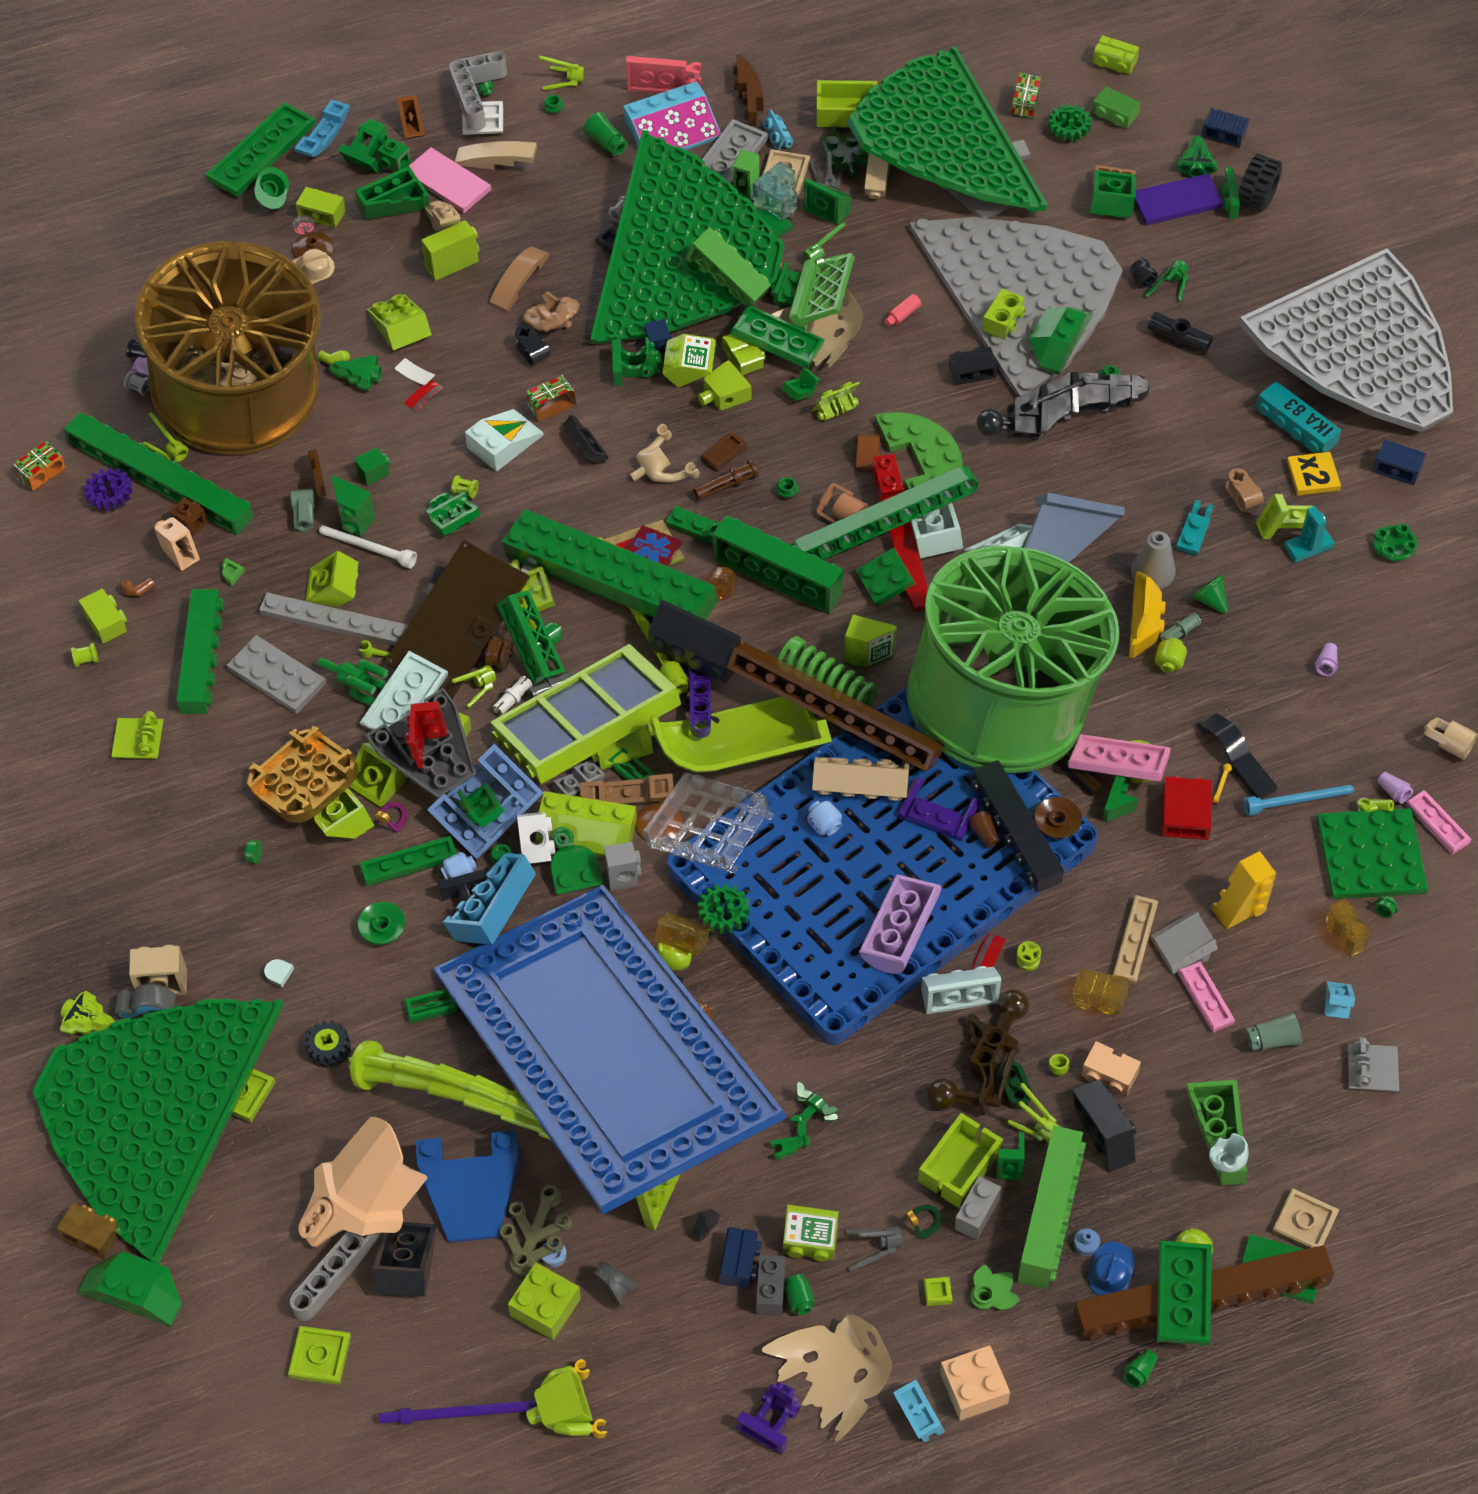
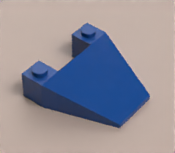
M516 1130L491 1133L493 1156L444 1160L441 1138L416 1140L418 1170L428 1177L423 1184L449 1243L500 1238V1229L504 1224L520 1167Z

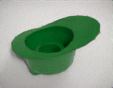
M267 167L261 170L254 188L256 200L262 206L269 209H279L282 207L289 188L287 176L283 171L274 167Z

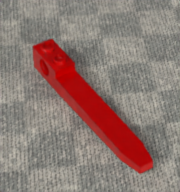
M888 454L873 457L872 475L879 502L902 493L904 489L895 455ZM907 522L888 531L892 548H895L915 582L914 586L904 591L905 596L914 612L925 611V601L928 593L927 583L911 522Z

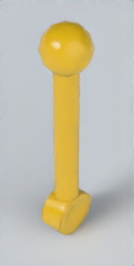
M1228 763L1223 766L1224 772L1213 803H1218L1228 772L1232 770V766Z

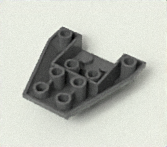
M444 688L428 696L423 702L439 701L448 729L446 737L424 738L423 768H418L416 761L411 759V747H407L406 733L410 732V728L407 726V716L389 727L384 723L365 735L380 757L437 799L477 774L457 706Z

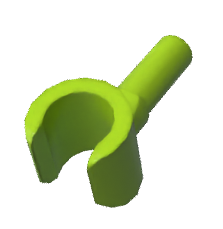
M367 640L361 642L364 649H359L363 658L367 659L373 655L382 657L390 655V652L372 648L371 643Z

